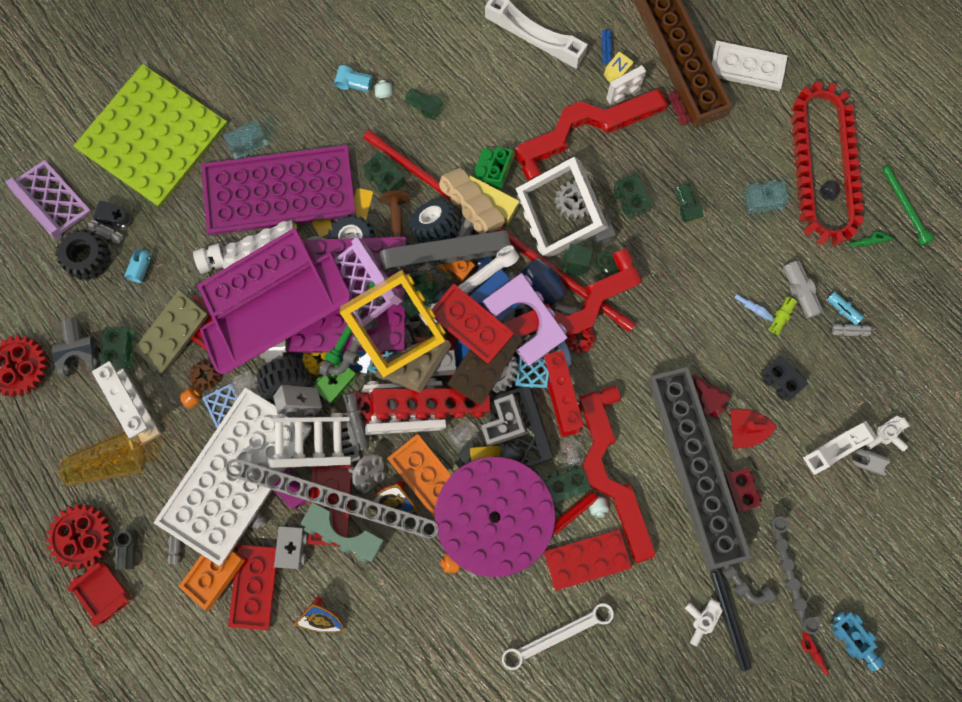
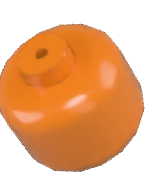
M192 387L187 388L180 394L181 403L185 407L193 408L201 402L199 397L201 392Z
M447 553L444 555V559L440 561V565L446 573H457L461 568Z

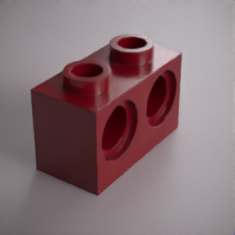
M749 468L724 475L736 513L761 506V494L758 490L756 491L754 485L755 476L752 471H749ZM737 476L743 478L744 484L742 486L737 484ZM744 494L750 498L749 505L744 504L742 501Z

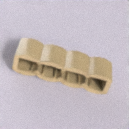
M458 168L442 175L439 183L440 189L451 198L452 203L457 208L462 210L463 216L473 223L474 229L479 234L491 233L501 229L505 221L504 217L493 207L490 200L481 193L478 186L470 181L464 170Z

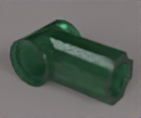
M414 88L408 91L405 98L406 104L420 110L425 117L431 120H435L444 105L443 101L437 96H428Z
M685 183L676 187L674 191L680 205V215L683 222L702 218L703 208L700 202H697L691 184Z
M604 251L599 254L595 261V268L599 272H604L608 276L619 272L610 252ZM600 259H606L609 265H602Z

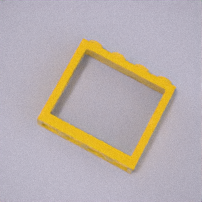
M403 270L340 306V314L383 378L445 342L444 334L446 332L440 323L436 324L433 319L436 317L430 307L426 308L423 303L425 301L424 296L420 290L416 292L412 286L415 284L409 274L405 275ZM402 284L431 329L434 337L387 364L353 311L397 285Z

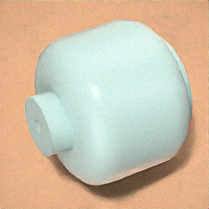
M381 80L374 86L377 98H388L393 94L392 85L387 83L386 80Z
M597 496L598 499L589 507L591 515H597L598 518L605 516V513L609 512V505L605 497Z

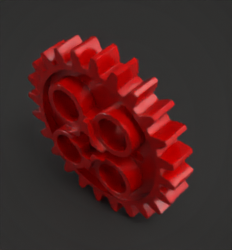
M19 335L16 338L9 336L8 341L1 339L0 394L2 393V395L7 397L10 395L16 398L17 394L23 397L24 391L31 394V388L38 389L37 382L43 383L41 376H47L43 372L44 369L49 368L44 365L45 362L49 361L48 358L43 357L46 351L41 350L43 346L36 344L37 341L30 340L26 336L23 338ZM23 350L22 356L19 357L20 351ZM6 359V363L1 366L2 361ZM31 366V371L26 373L27 368ZM13 375L14 378L12 382L9 383V378Z
M75 504L74 508L67 506V512L60 510L61 517L54 516L56 522L49 523L52 530L46 531L47 534H50V538L45 539V541L50 542L51 545L47 546L46 549L53 550L49 556H57L54 562H62L61 567L69 565V569H75L76 567L79 570L83 569V566L88 568L91 562H98L97 557H105L102 553L103 550L109 551V548L105 545L106 543H112L111 540L107 539V536L113 534V532H107V529L112 525L105 524L108 517H101L103 512H96V507L89 509V505L85 504L82 507L79 504ZM85 519H87L89 524L87 528L84 529L83 522ZM68 526L69 534L65 536L64 529ZM90 538H93L94 545L90 548L88 542ZM74 545L75 552L71 555L69 550Z

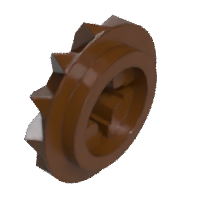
M207 360L196 362V365L191 368L189 375L191 384L203 391L214 388L221 376L215 370L212 361ZM201 369L205 372L209 371V373L207 374L208 381L204 378H200V376H202Z

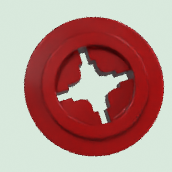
M592 328L583 330L582 334L585 340H581L578 345L577 338L574 335H579V333L573 335L566 333L567 339H565V344L575 353L589 351L595 342V334Z

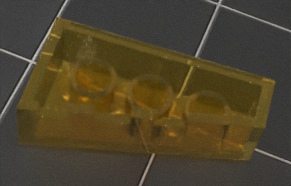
M122 432L63 457L57 471L65 487L142 473L147 459L139 436L136 435L129 439L126 432Z

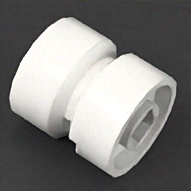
M220 243L209 246L208 250L201 248L193 251L196 266L201 274L212 271L213 267L216 269L223 268V249Z

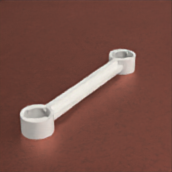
M511 245L502 248L497 253V258L458 287L468 294L502 267L513 265L519 259V255ZM429 304L426 308L430 307L432 309L436 304ZM419 313V316L421 317V319L423 320V322L427 325L426 321L424 320V318L422 317V315Z
M597 604L591 613L519 649L509 648L505 650L502 655V663L507 669L516 670L521 666L523 660L597 623H610L614 615L613 610L607 604ZM602 606L609 609L605 621H600L596 617L597 609ZM509 652H516L518 654V661L514 667H510L505 663Z

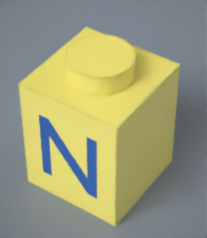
M618 52L606 66L604 76L609 82L616 80L632 70L633 61L621 52Z

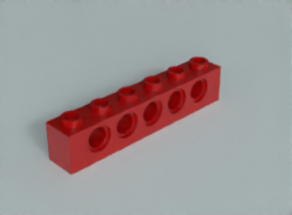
M373 389L370 392L371 416H376V419L379 420L388 419V416H396V419H407L408 416H416V419H425L428 415H435L437 419L446 418L447 415H454V418H465L466 415H473V418H482L490 412V398L488 393L481 406L470 400L472 407L468 408L465 405V399H470L455 389H423L421 393L411 389ZM388 400L395 402L396 409L388 407ZM408 400H412L415 403V409L408 407ZM427 400L433 401L434 409L427 406ZM446 400L452 401L453 408L447 407Z

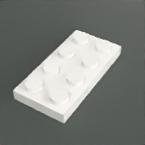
M716 41L711 63L719 79L780 91L788 55Z
M292 220L283 221L273 228L263 229L256 235L246 236L239 242L226 245L223 248V268L225 269L293 229L295 225Z

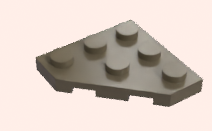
M427 340L405 349V351L385 358V361L388 364ZM445 340L442 344L384 378L378 369L375 372V376L378 379L421 393L451 347V344L448 340Z

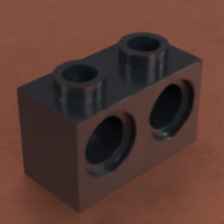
M781 355L760 373L763 382L768 386H772L776 390V395L786 402L793 399L809 384ZM772 369L778 370L779 377H775L772 374ZM786 383H790L793 386V391H789L786 388Z

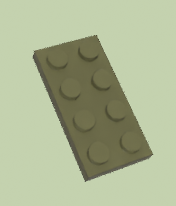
M178 290L133 350L158 372L165 374L210 314L185 292Z

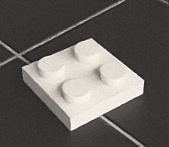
M642 65L610 82L606 98L610 105L614 102L619 103L625 96L633 95L640 91L646 73Z

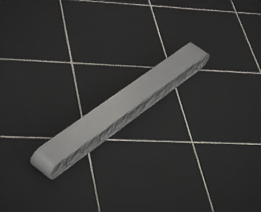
M232 459L226 464L227 474L240 480L425 538H433L438 533L439 528L436 522L415 514L241 459ZM233 462H238L241 465V471L238 474H234L230 470ZM253 468L261 471V477L258 480H253L250 477V471ZM274 474L281 478V483L278 486H273L269 482V478ZM291 481H298L301 486L300 490L297 492L290 491L289 483ZM311 487H317L320 490L317 498H311L308 495V490ZM329 494H338L339 501L336 504H330L327 500ZM350 499L358 501V507L355 510L347 508V502ZM370 505H374L377 508V513L374 516L366 514V509ZM389 511H393L396 514L393 522H387L385 519V515ZM409 517H412L415 521L412 528H406L404 524L405 520ZM431 523L433 531L430 534H425L424 526Z

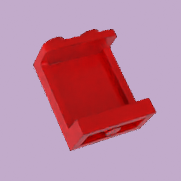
M106 562L91 564L85 574L82 576L78 575L72 579L71 585L66 588L68 592H73L92 617L89 621L93 627L102 626L134 600Z

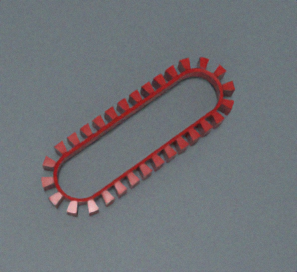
M822 81L814 82L810 90L807 86L801 90L791 108V112H795L791 117L792 125H794L792 133L796 135L793 138V145L796 146L794 157H797L795 168L799 167L796 170V179L800 178L797 181V189H801L798 192V200H802L799 203V211H803L799 216L800 222L810 221V225L803 230L807 236L814 230L820 234L816 243L824 245L828 238L832 237V246H838L845 239L847 241L858 232L856 229L863 224L864 216H858L864 208L863 203H859L863 197L862 191L858 192L862 187L861 180L857 181L860 178V169L856 170L859 167V158L855 159L858 155V147L854 148L857 144V137H853L856 134V127L852 126L855 123V117L851 115L854 112L853 104L843 105L850 97L846 91L839 97L833 93L838 85L830 83L826 90H822ZM816 98H823L833 103L838 113L848 220L845 228L837 231L828 230L821 226L815 213L806 106L810 100Z

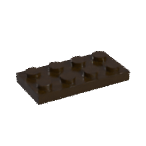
M514 335L489 365L469 349L447 385L481 406L521 343L522 338Z

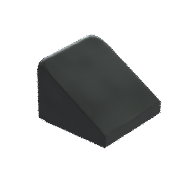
M469 442L457 455L464 464L470 462V448L474 447L472 442Z

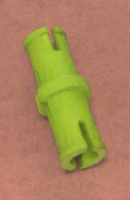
M785 298L780 310L776 311V317L768 328L770 332L780 335L785 323L791 318V312L795 305H797L795 299Z

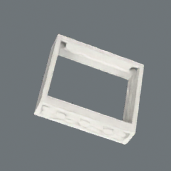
M575 157L516 188L518 193L517 199L525 210L523 212L524 217L531 225L530 232L538 242L537 249L543 256L550 258L609 228L582 163ZM572 170L593 224L549 246L527 193Z

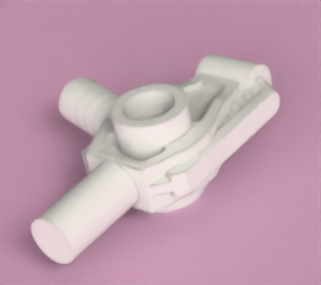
M895 416L877 428V438L866 444L867 448L872 449L879 443L887 445L892 442L900 450L905 451L908 445L898 435L902 430L909 427L910 424L905 417Z
M710 598L702 612H699L691 603H688L685 607L695 618L693 626L696 631L690 643L696 647L703 634L713 631L723 611L720 607V602L713 598Z

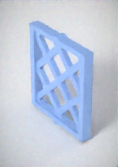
M232 383L203 397L216 428L221 424V418L226 416L223 414L225 408L231 409L230 406H227L228 399L235 401L238 399ZM229 389L227 395L221 394V391ZM231 391L233 392L235 398L230 397ZM217 395L215 401L209 400V397ZM220 396L226 398L224 404L218 403ZM208 402L213 403L212 410ZM216 405L222 406L220 413L214 411ZM214 414L219 415V418H218L217 421H216V418H215Z

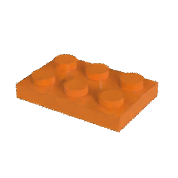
M232 550L224 564L219 566L201 555L181 582L179 588L204 610L210 611L245 560Z

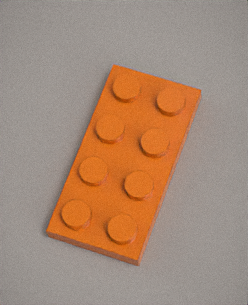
M416 434L387 459L435 518V508L439 493L451 474L422 438Z

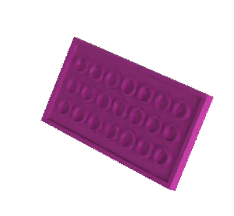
M348 145L201 164L208 235L271 228L283 221L287 222L292 220L293 224L344 218L345 215L349 217L356 215Z

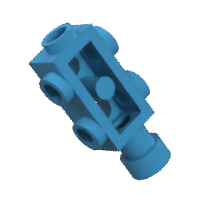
M842 611L833 617L834 621L830 623L833 628L832 632L837 639L845 643L847 646L845 649L851 657L864 658L866 665L872 672L885 664L882 657L874 652V649L877 648L874 643L876 638L870 631H865L862 628L861 624L863 622L857 614ZM844 623L847 625L845 630L841 627ZM856 640L860 642L858 647L855 645Z

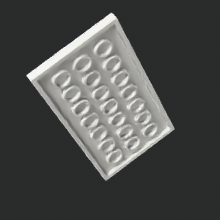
M244 388L154 521V524L219 566L224 564L272 491V489L229 476L226 472V464L232 459H241L267 468V459H273V455H275V423H267L266 419L273 418V414H277L276 406L249 389ZM295 422L283 423V443L286 459H292L293 454H295ZM304 424L303 442L312 430ZM233 462L231 464L230 470L232 473L238 474L241 471L240 463ZM276 467L269 469H273L284 473L287 467ZM253 468L250 471V477L253 480H258L261 477V471ZM276 474L272 475L269 478L270 484L275 486L280 477Z

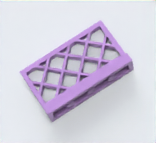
M45 160L17 179L13 180L10 178L5 181L12 193L55 241L62 238L61 234L91 213L90 209ZM46 167L49 170L48 176H38L39 171ZM27 179L33 180L32 187H24L21 183ZM37 180L46 181V187L37 188ZM50 182H59V189L49 188ZM35 192H44L43 200L34 199ZM48 193H58L57 201L47 200ZM62 194H70V202L61 201ZM46 204L56 205L55 213L46 212ZM60 205L69 206L68 214L59 213ZM73 206L84 209L79 214H72ZM57 218H67V222L59 227Z
M358 237L351 241L352 246L335 258L337 264L342 265L341 273L343 278L351 279L349 285L351 298L353 293L361 295L366 292L368 281L374 282L376 286L388 278L366 243ZM353 252L356 253L355 263L348 262V257ZM346 266H354L352 276L344 275ZM359 267L366 269L364 277H356ZM356 280L363 281L361 291L353 290ZM395 288L380 295L386 300L380 307L375 306L377 299L375 298L371 301L370 305H364L353 311L363 327L393 304L397 306L402 302ZM367 308L369 309L368 316L362 320L360 317L361 309Z

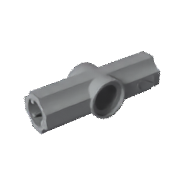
M794 261L784 266L783 270L791 284V294L796 301H799L806 318H812L824 312L815 294V284L810 278H807L800 261Z

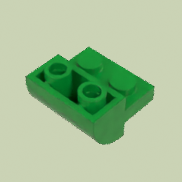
M496 147V150L483 148L472 177L497 190H501L515 157L514 150Z

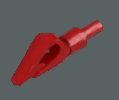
M803 631L802 649L812 654L815 663L819 664L825 675L829 674L823 662L824 658L817 650L809 634ZM805 640L808 641L809 648L805 647Z

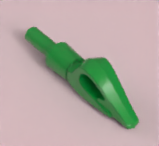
M874 232L870 238H861L860 241L849 242V246L861 245V247L871 244L893 241L894 238L881 232Z

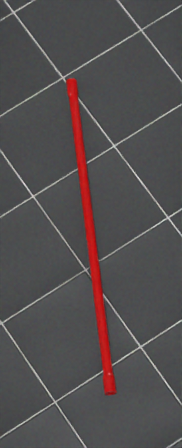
M371 130L364 134L363 139L374 147L379 148L451 201V198L440 189V182L391 147ZM501 227V229H499V230H497V231H507V230H505L503 227ZM508 232L510 243L516 247L515 249L532 261L538 258L548 264L558 274L563 284L586 300L588 293L584 286ZM602 301L599 310L630 333L636 323Z

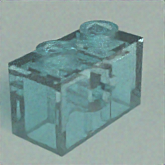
M257 120L223 135L234 159L268 145Z
M770 181L763 185L754 183L749 185L743 193L747 214L784 209L789 203L785 182Z

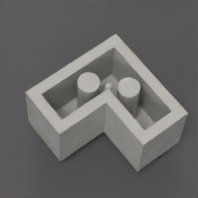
M511 394L494 400L500 419L481 425L487 445L493 446L528 434L516 396Z

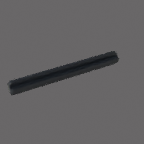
M721 570L712 571L710 576L718 601L720 602V607L723 610L722 614L741 671L750 670L752 666Z

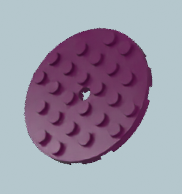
M491 456L470 461L457 469L442 487L436 502L435 522L439 528L437 535L442 547L459 566L481 576L504 577L526 569L543 554L553 534L555 511L550 492L536 472L517 460ZM497 511L501 517L498 522H493L489 519L491 512Z

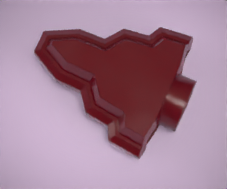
M694 374L692 380L704 416L706 418L712 415L716 418L727 409L724 404L732 396L726 390H720L716 385H709L705 379Z

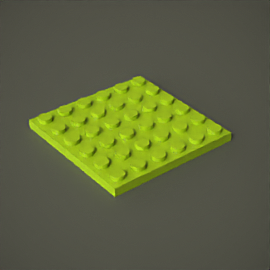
M142 64L73 146L161 208L228 126V123Z

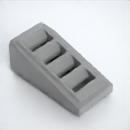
M350 421L341 422V429L348 428V431L341 433V438L350 436V439L342 441V446L351 443L353 446L342 449V453L354 451V455L347 457H351V462L360 460Z

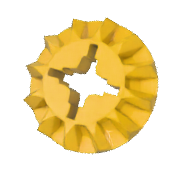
M304 353L303 363L306 370L314 375H322L320 374V366L323 362L317 365V360L314 357L320 354V359L324 361L326 360L324 357L327 353Z

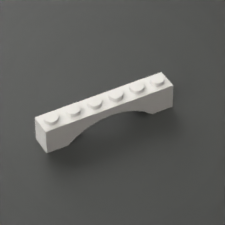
M489 0L485 6V18L575 69L578 68L586 55L588 44L574 36L555 33L538 25L521 13L509 0Z

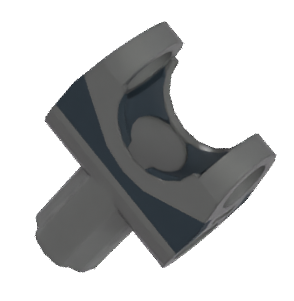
M79 319L63 320L61 326L64 342L52 345L53 360L59 376L62 379L68 378L71 365L77 359H83L89 372L97 369L98 352L93 336L82 338Z

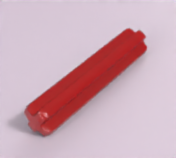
M590 492L555 521L553 535H556L593 505L598 499L597 496Z

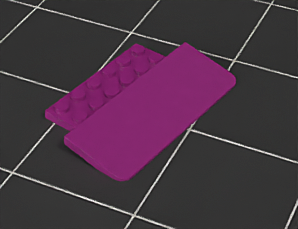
M294 227L197 284L213 321L199 329L215 370L220 374H227L340 309V306L350 301L351 294L334 255L330 252L313 261L298 229Z

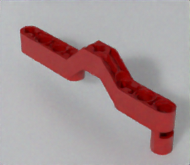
M661 89L653 90L606 110L580 101L563 109L554 131L524 142L513 150L520 166H524L522 171L527 182L542 175L537 162L568 149L569 145L566 139L570 130L588 124L602 129L605 134L656 115L666 110L669 105Z
M628 247L612 254L619 269L618 273L585 287L588 294L582 310L568 316L553 311L557 324L561 323L567 333L573 335L592 327L603 300L643 283L637 267L633 268L631 264L634 261ZM549 303L545 305L546 308H550ZM532 310L503 324L515 335L522 337L538 330L539 318L536 311Z
M616 385L601 389V394L597 395L596 392H591L578 397L593 441L581 468L587 486L613 499L635 563L638 564L655 558V552L630 483L621 485L607 477L601 460L607 447L615 444V438L604 409L605 406L621 401Z

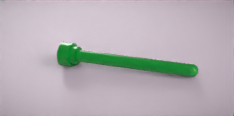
M884 166L883 172L918 232L917 240L919 244L924 246L934 241V235L932 232L925 230L891 168Z
M371 282V284H370V286L368 287L367 290H369V289H371L372 287H374V286H375V283H374V282ZM366 308L361 309L360 317ZM348 325L334 349H331L330 352L328 351L324 357L337 366L341 361L340 357L342 354L340 353L352 334V330Z

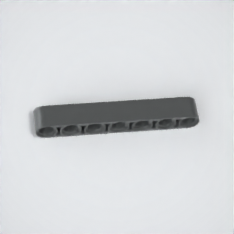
M497 231L389 248L380 251L383 271L391 273L496 256L502 248L510 246L511 243L507 231Z

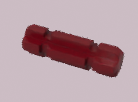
M673 91L668 95L670 103L672 102L671 105L676 116L679 117L680 125H687L691 121L688 114L686 115L687 111L682 100H679L678 92Z

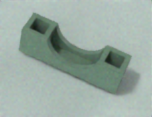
M312 502L301 522V525L305 526L304 531L315 535V533L322 535L321 540L330 545L333 542L340 545L339 550L350 554V552L357 554L356 559L366 564L368 561L374 562L385 540L368 531H364L359 536L353 538L341 536L334 529L332 523L333 513Z

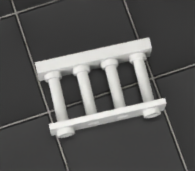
M109 361L92 371L129 439L138 435L142 444H147L162 435L126 370L122 369L116 372Z
M429 379L423 389H439L442 386V381ZM371 381L363 386L362 393L371 392L373 389L408 388L396 384H379L378 381ZM390 400V408L396 409L395 402ZM409 400L410 408L415 409V403ZM428 400L429 408L434 409L433 401ZM430 415L427 421H420V419H416V416H410L409 422H401V419L391 416L389 423H382L381 420L376 419V416H371L372 421L365 426V435L439 431L446 428V421L435 418V415Z
M332 413L331 417L285 418V414H273V418L266 419V422L275 423V455H273V459H267V468L351 465V457H344V453H342L341 422L350 421V417H343V413ZM295 422V454H293L292 459H286V455H284L283 423ZM303 422H314L315 454H313V458H305V454H303ZM322 422H333L334 453H332V457H325V453H323Z

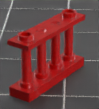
M562 350L544 355V366L549 374L548 391L560 436L563 438L579 434V428H583L584 425L564 352Z

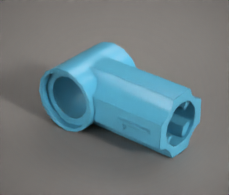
M341 65L338 68L334 85L343 90L353 88L369 92L372 86V76L355 72L352 68Z

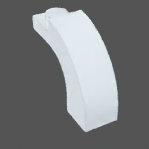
M864 421L826 442L803 457V459L815 475L849 453L874 441L877 436L867 421Z

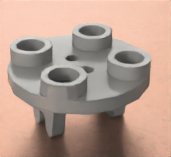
M370 453L363 456L355 468L351 467L348 469L352 473L349 477L353 480L354 487L363 493L372 490L385 478L383 472L384 463L382 457L377 454Z

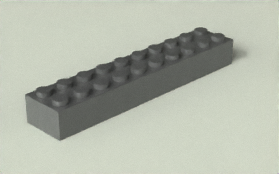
M684 367L650 376L647 383L707 571L752 559L689 368Z

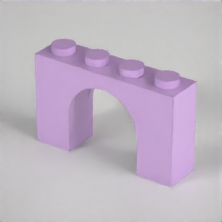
M521 273L483 300L482 304L494 317L515 303L527 304L536 311L539 318V327L536 334L516 349V352L526 366H529L567 339L565 335L567 331L561 323L557 324L554 319V312L549 307L546 308L542 303L544 299L538 291L535 292L531 287L533 284L527 275L523 276Z

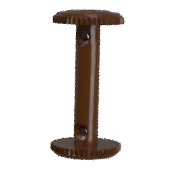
M402 190L384 192L379 196L378 200L382 204L390 205L392 237H404L400 205L409 202L411 195Z

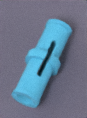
M836 291L826 299L839 310V314H844L854 325H857L864 318L863 315L851 306L850 302L847 303Z

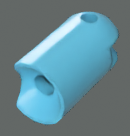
M137 249L134 251L125 273V278L142 283L151 260V255L147 250Z

